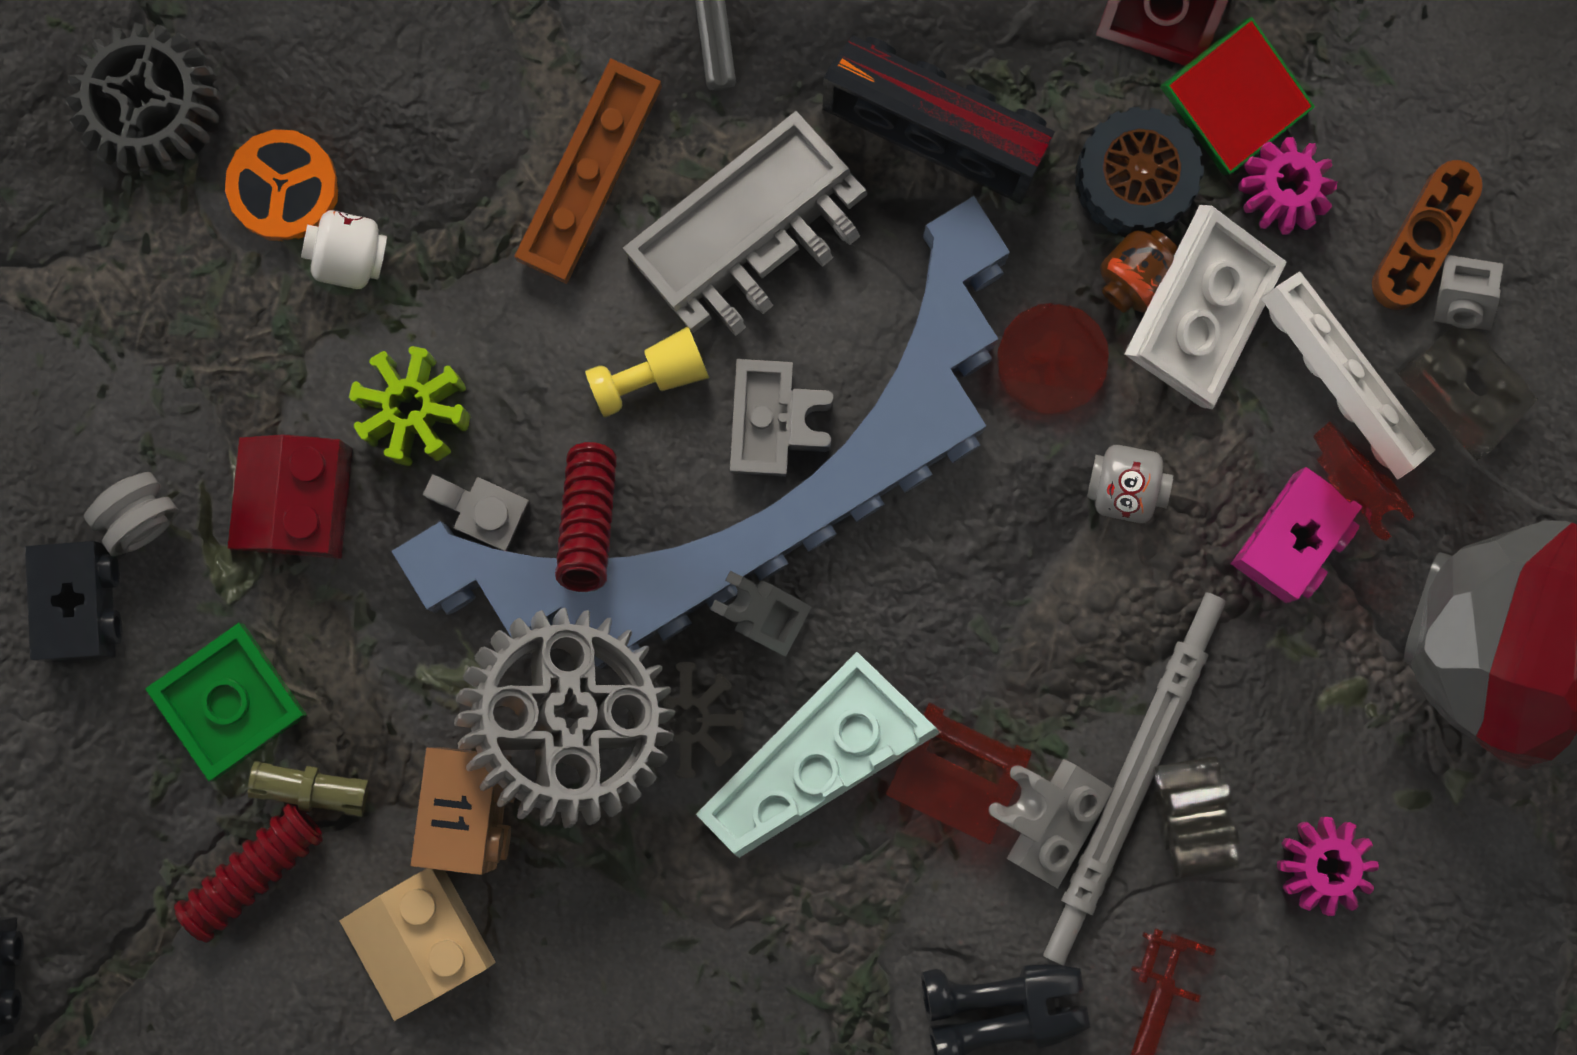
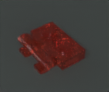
M1330 421L1313 436L1323 453L1317 458V461L1329 474L1327 479L1349 503L1355 500L1363 506L1360 511L1366 517L1367 523L1378 538L1387 541L1391 537L1385 525L1381 523V519L1386 512L1397 510L1409 521L1415 517L1413 510L1405 498L1402 497L1394 481L1387 475L1378 472L1369 463L1368 459Z

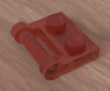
M929 702L922 715L940 732L936 737L1002 768L1001 777L998 783L995 784L926 751L931 741L930 739L902 757L885 795L990 845L1000 821L990 816L989 806L997 802L1008 807L1018 786V782L1011 778L1010 770L1017 765L1026 768L1032 751L1018 744L1011 748L944 716L943 708Z

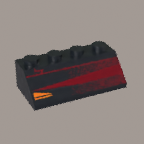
M854 35L851 36L824 76L822 110L1019 204L1022 203L1055 133L1054 130L1046 127L1047 122L1041 116L1026 109H1017L1016 112L997 104L996 97L981 87L967 85L966 88L952 83L946 80L947 75L945 72L933 64L925 61H917L916 64H912L896 56V50L880 39L867 37L866 41Z

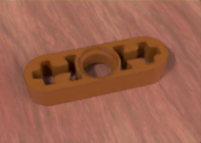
M1462 160L1448 161L1442 164L1427 179L1373 276V294L1384 307L1393 310L1406 309L1419 301L1427 292L1481 195L1483 186L1481 175L1470 163ZM1453 176L1458 177L1461 180L1459 189L1466 195H1458L1448 204L1445 212L1435 208L1441 203L1448 190L1447 185L1441 181L1447 182ZM1429 221L1439 228L1441 242L1438 248L1427 250L1416 244L1413 238V227L1417 222ZM1400 249L1403 251L1405 255L1399 253ZM1409 258L1420 262L1413 267L1406 281L1413 290L1406 289L1400 295L1395 294L1392 291L1394 281L1388 275L1395 276L1406 266ZM1422 263H1427L1428 267L1426 268Z

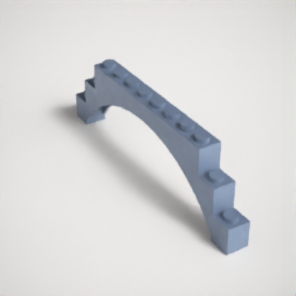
M974 196L926 225L923 238L931 251L925 293L915 328L898 368L867 417L847 442L811 477L768 508L721 532L674 548L630 557L609 558L607 582L600 589L591 592H575L561 586L555 578L556 558L534 557L492 549L454 536L450 527L440 521L392 550L393 555L425 608L434 613L443 609L446 615L452 614L471 603L476 598L472 590L480 586L510 636L509 629L514 620L521 618L531 630L532 617L541 610L544 611L550 625L553 624V618L556 613L562 608L567 609L569 622L573 625L583 611L589 610L591 628L597 629L606 618H611L612 625L609 635L617 639L625 631L631 630L632 635L626 647L634 652L640 648V644L656 634H659L661 639L666 641L689 627L692 622L687 615L705 604L711 609L715 600L727 604L736 598V586L725 581L730 571L746 579L756 574L759 581L765 580L789 564L784 556L804 544L807 551L810 552L836 536L837 533L832 526L852 515L855 521L859 522L882 508L885 503L880 496L900 485L905 493L929 479L933 474L928 467L940 459L948 456L950 461L954 463L981 446L976 437L983 433L986 424L953 373L960 370L962 375L966 377L988 364L992 360L988 352L994 349L998 337L966 288L972 285L977 292L998 280L1004 274L1000 267L1005 265L1010 251ZM594 656V662L597 667L603 668L608 665Z

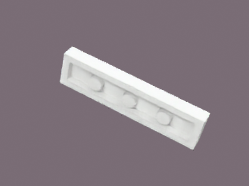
M1301 272L1282 282L1261 298L1269 309L1273 323L1278 329L1288 334L1303 354V360L1307 368L1315 376L1322 379L1337 399V405L1341 413L1349 421L1356 424L1371 444V450L1380 464L1389 468L1397 480L1415 469L1435 451V448Z

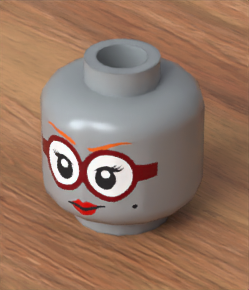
M1112 445L1106 450L1104 456L1095 455L1087 499L1095 500V507L1100 515L1136 523H1146L1153 517L1156 506L1167 508L1173 475L1163 473V459L1157 452L1123 445Z

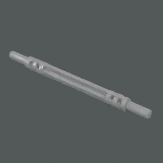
M1205 593L1184 642L1177 641L1173 650V656L1168 661L1164 676L1158 683L1155 696L1115 782L1113 792L1102 811L1084 854L1079 859V865L1070 879L1071 883L1067 892L1065 891L1061 899L1066 905L1043 956L1063 966L1087 913L1093 915L1097 907L1096 903L1102 895L1105 883L1114 869L1113 865L1186 702L1191 697V691L1199 679L1200 671L1208 659L1209 655L1204 651L1226 604L1224 599L1216 595Z

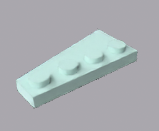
M856 652L696 815L740 858L940 732Z

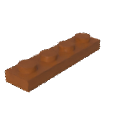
M610 58L514 256L517 262L565 284L568 283L662 89L660 80Z

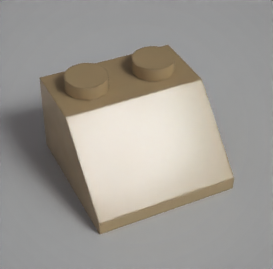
M426 868L339 920L394 1021L436 999L496 963L445 870Z

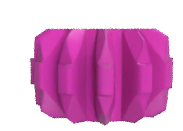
M1287 137L1282 142L1280 149L1272 142H1267L1260 149L1261 158L1251 156L1245 163L1244 168L1250 176L1240 181L1239 191L1254 195L1244 204L1243 208L1246 213H1253L1258 209L1264 213L1259 220L1260 228L1266 229L1275 219H1278V226L1282 235H1288L1294 229L1295 223L1304 230H1308L1316 223L1315 214L1325 215L1331 209L1332 205L1325 196L1332 194L1337 189V182L1333 179L1322 177V175L1332 167V160L1323 159L1316 163L1311 158L1316 153L1317 147L1315 143H1309L1300 153L1297 151V143L1294 137ZM1280 180L1284 184L1293 181L1297 186V190L1295 192L1292 189L1282 191L1278 183Z
M1320 817L1317 831L1308 822L1298 824V833L1303 843L1285 838L1282 846L1294 853L1293 861L1281 860L1277 862V869L1279 871L1294 872L1295 874L1294 877L1287 880L1283 885L1284 891L1288 894H1295L1303 890L1299 906L1310 911L1319 902L1322 913L1327 916H1334L1336 914L1338 900L1348 910L1353 911L1358 908V901L1353 890L1356 889L1366 894H1371L1374 891V886L1370 882L1361 879L1363 871L1375 872L1379 869L1377 861L1362 860L1361 858L1373 846L1369 838H1360L1353 841L1356 825L1351 822H1344L1336 830L1332 817ZM1325 852L1328 858L1336 859L1338 862L1337 872H1328L1331 879L1326 874L1317 871L1318 860H1327V857L1324 855Z

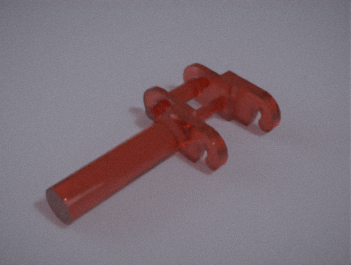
M1156 928L1153 935L1143 932L1142 936L1149 940L1141 967L1132 966L1131 971L1140 974L1138 981L1146 983L1148 977L1157 981L1155 988L1151 990L1131 1055H1155L1174 995L1198 1003L1200 1001V994L1175 986V980L1172 979L1181 951L1185 952L1189 947L1214 956L1216 948L1173 933L1169 941L1161 938L1163 931ZM1160 945L1173 948L1164 975L1152 971Z

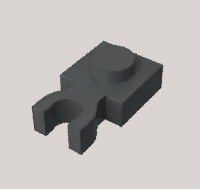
M730 571L725 581L736 586L737 597L735 601L730 605H725L715 600L710 610L731 621L738 622L735 631L786 657L812 607L763 580H760L758 586H756L752 581Z

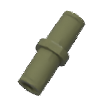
M255 761L248 782V798L298 805V810L304 812H311L312 807L362 817L368 797V790L366 789L369 787V780L321 774L319 767L309 765L306 766L304 771Z

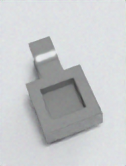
M432 474L423 493L427 499L460 513L454 526L455 530L503 551L508 550L530 503L528 499L479 477L476 478L469 492Z

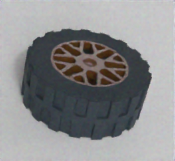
M1140 107L1129 108L1128 111L1123 113L1117 111L1109 115L1106 122H1100L1093 129L1089 138H1087L1077 160L1076 190L1079 189L1081 197L1079 200L1083 208H1087L1092 214L1090 218L1097 224L1101 223L1108 228L1107 231L1114 234L1120 232L1128 235L1132 231L1150 233L1152 230L1160 232L1165 227L1169 229L1185 214L1197 197L1201 188L1199 183L1204 173V166H1201L1200 162L1202 152L1200 146H1196L1193 140L1194 135L1190 129H1185L1179 123L1180 120L1172 114L1167 116L1160 113V109L1150 108L1149 110H1142Z

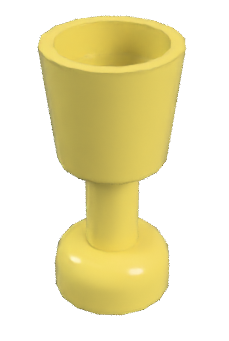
M688 326L647 348L644 351L647 358L646 362L611 375L605 366H597L585 371L591 390L604 418L619 412L622 408L620 396L654 382L657 383L660 391H665L709 378Z

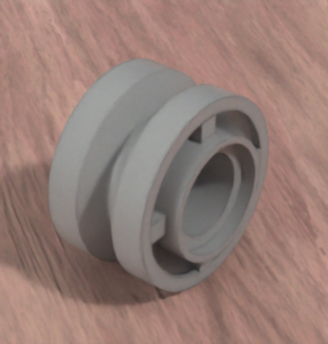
M143 472L115 483L101 493L84 514V519L93 531L107 529V533L102 539V544L111 556L132 552L147 545L168 528L179 512L169 497L155 498L161 485L151 472Z

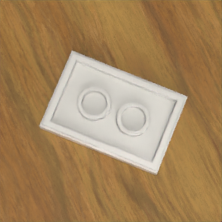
M1199 205L1174 255L1173 263L1159 284L1124 355L1200 407L1213 409L1265 307L1261 298L1274 289L1287 262L1213 206Z

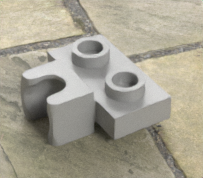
M737 359L730 473L786 477L788 448L794 451H830V435L826 432L811 430L806 425L805 418L811 412L829 410L832 407L833 393L826 390L793 389L792 391L793 362Z
M1065 759L1061 762L1051 782L1022 766H1014L1010 770V776L1021 787L1019 800L1016 804L1009 807L997 802L992 803L989 806V814L1021 833L1007 859L1058 889L1110 798L1113 788Z

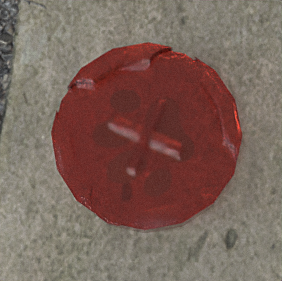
M1045 303L1038 304L1021 312L1005 329L997 350L998 375L1006 392L1023 408L1043 415L1067 414L1086 405L1102 387L1107 374L1109 359L1108 343L1099 325L1083 310L1070 305L1067 307L1061 304Z

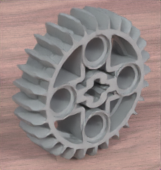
M562 608L556 613L553 618V624L550 625L544 611L541 610L532 617L531 630L521 618H518L510 625L509 630L512 638L502 630H498L490 641L495 651L484 646L474 656L476 662L482 668L468 667L463 675V680L476 688H463L456 697V702L470 707L471 710L460 712L456 716L454 724L455 726L468 727L472 730V732L460 739L458 748H476L478 753L466 765V770L473 771L485 767L489 774L479 786L480 790L485 791L496 784L500 785L504 790L497 801L498 807H503L514 797L520 800L518 819H524L534 807L541 809V826L549 825L554 819L556 812H561L564 828H571L578 820L579 811H581L587 825L595 824L601 818L600 806L609 817H613L622 811L623 807L620 798L628 804H633L641 797V792L636 784L645 788L654 783L657 776L648 766L660 767L668 758L666 754L655 746L667 745L674 736L672 732L658 727L659 724L666 723L674 717L675 711L673 709L658 707V702L670 694L671 688H654L652 680L662 671V666L657 665L645 669L641 661L648 653L649 646H643L632 652L626 647L631 638L632 631H625L617 639L609 635L612 625L611 618H606L597 629L590 627V612L586 610L583 611L573 625L569 622L567 609ZM558 648L568 652L574 660V671H562L555 667L550 658V650ZM532 653V686L510 685L497 687L500 679L512 664L521 657ZM594 656L608 664L620 676L625 685H596ZM548 693V697L538 708L537 703ZM613 705H621L630 710L635 721L633 729H625L615 723L611 714ZM505 706L514 710L519 718V729L509 731L501 728L494 720V708ZM560 707L564 708L566 717L575 718L576 720L570 728H566L564 718L555 717L554 715ZM592 729L593 733L583 741V737ZM632 747L630 755L622 767L608 780L600 783L599 749ZM535 750L536 783L519 773L508 762L502 751ZM557 764H569L577 770L581 780L578 789H569L560 784L555 773Z

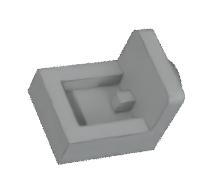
M1447 255L1441 277L1434 321L1452 324L1463 329L1478 328L1491 331L1500 299L1501 290L1499 288L1503 264Z

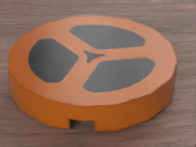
M273 129L253 136L236 150L226 170L225 193L231 211L250 232L269 241L300 239L305 237L307 224L319 227L321 216L325 212L334 209L338 201L336 170L332 159L314 139L294 130Z

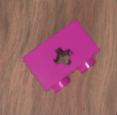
M1305 467L1292 475L1231 565L1285 603L1298 600L1301 595L1308 599L1318 589L1328 573L1321 566L1333 549L1339 553L1343 551L1357 533L1360 525L1353 520L1363 506ZM1303 527L1308 530L1304 540L1310 547L1308 546L1297 551L1293 548L1297 538L1290 531L1293 532Z

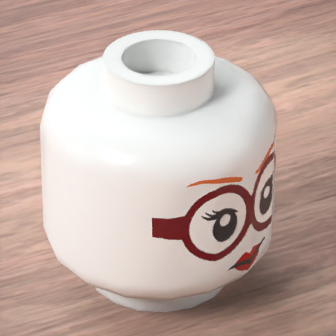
M329 210L321 216L319 227L307 224L301 258L312 260L311 273L315 280L353 289H362L367 285L370 278L377 280L379 278L387 236L379 235L377 223L370 218Z

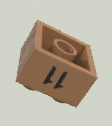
M444 747L426 748L411 866L482 875L495 870L500 860L507 859L511 826L502 825L505 805L503 807L497 806L499 796L504 789L496 784L485 791L480 790L479 786L489 774L486 768L482 767L473 771L466 770V765L478 754L477 751ZM504 755V756L506 757V759L508 760V762L510 763V762H511V756H510V755Z

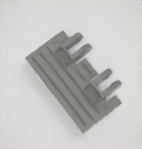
M795 111L625 245L623 249L628 258L685 325L689 327L692 333L712 319L710 314L698 302L700 298H703L736 336L746 326L743 324V318L734 307H730L721 296L723 292L733 284H736L745 294L749 303L762 314L773 306L765 292L742 265L748 262L757 274L764 278L799 250L798 245L786 233V230L789 229L809 254L823 267L833 258L830 253L831 250L824 240L818 238L808 225L821 215L834 229L840 239L851 245L860 235L853 223L829 196L835 193L845 206L850 209L867 196V191L850 173L847 165L802 116Z

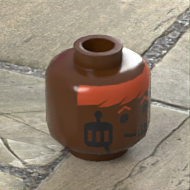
M1152 230L1150 233L1132 231L1100 265L1103 280L1107 284L1102 289L1103 295L1114 307L1123 313H1126L1130 308L1145 313L1158 286L1171 267L1178 247L1167 236L1157 230Z

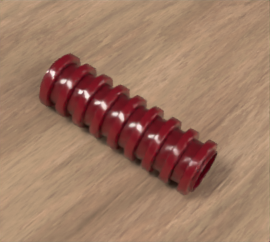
M584 442L570 448L566 456L567 466L565 468L564 495L562 497L563 508L561 510L562 522L559 527V551L556 558L557 567L555 568L557 582L564 588L575 592L595 591L603 587L607 582L608 553L610 551L609 539L611 537L610 525L612 523L614 481L616 478L615 468L617 465V457L612 449L600 443Z
M287 804L283 808L284 815L282 817L274 816L270 819L271 827L268 830L260 828L256 832L257 839L255 841L247 840L242 844L244 851L241 854L233 852L229 856L230 863L228 865L220 864L215 868L216 876L214 878L206 876L202 880L201 889L193 888L188 892L189 900L187 902L179 900L174 905L178 921L191 936L205 943L211 942L215 938L213 932L215 929L219 931L224 930L228 926L227 919L229 917L235 919L242 914V905L251 906L255 902L254 895L256 893L264 894L269 890L268 882L270 880L278 882L282 878L281 871L284 868L291 870L296 866L295 858L297 856L305 858L309 854L308 847L311 844L318 846L323 842L320 828L306 812L299 811L297 805Z

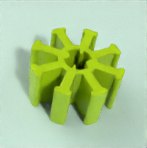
M411 346L408 349L411 359L406 379H402L395 369L397 363L385 351H382L372 357L369 363L382 374L389 387L383 392L365 388L355 381L352 383L349 394L350 400L362 409H366L368 406L383 409L363 423H354V428L360 438L372 447H376L379 439L393 431L390 446L384 450V455L393 462L410 466L413 463L410 454L415 434H419L426 445L424 451L435 461H439L449 455L451 449L438 438L432 426L435 424V421L456 425L461 431H466L471 417L460 404L455 405V407L437 404L456 391L464 392L466 386L450 366H445L442 374L428 382L431 366H435L437 361L426 349ZM414 395L423 406L420 411H411L408 419H406L407 416L399 410L401 402L410 403Z

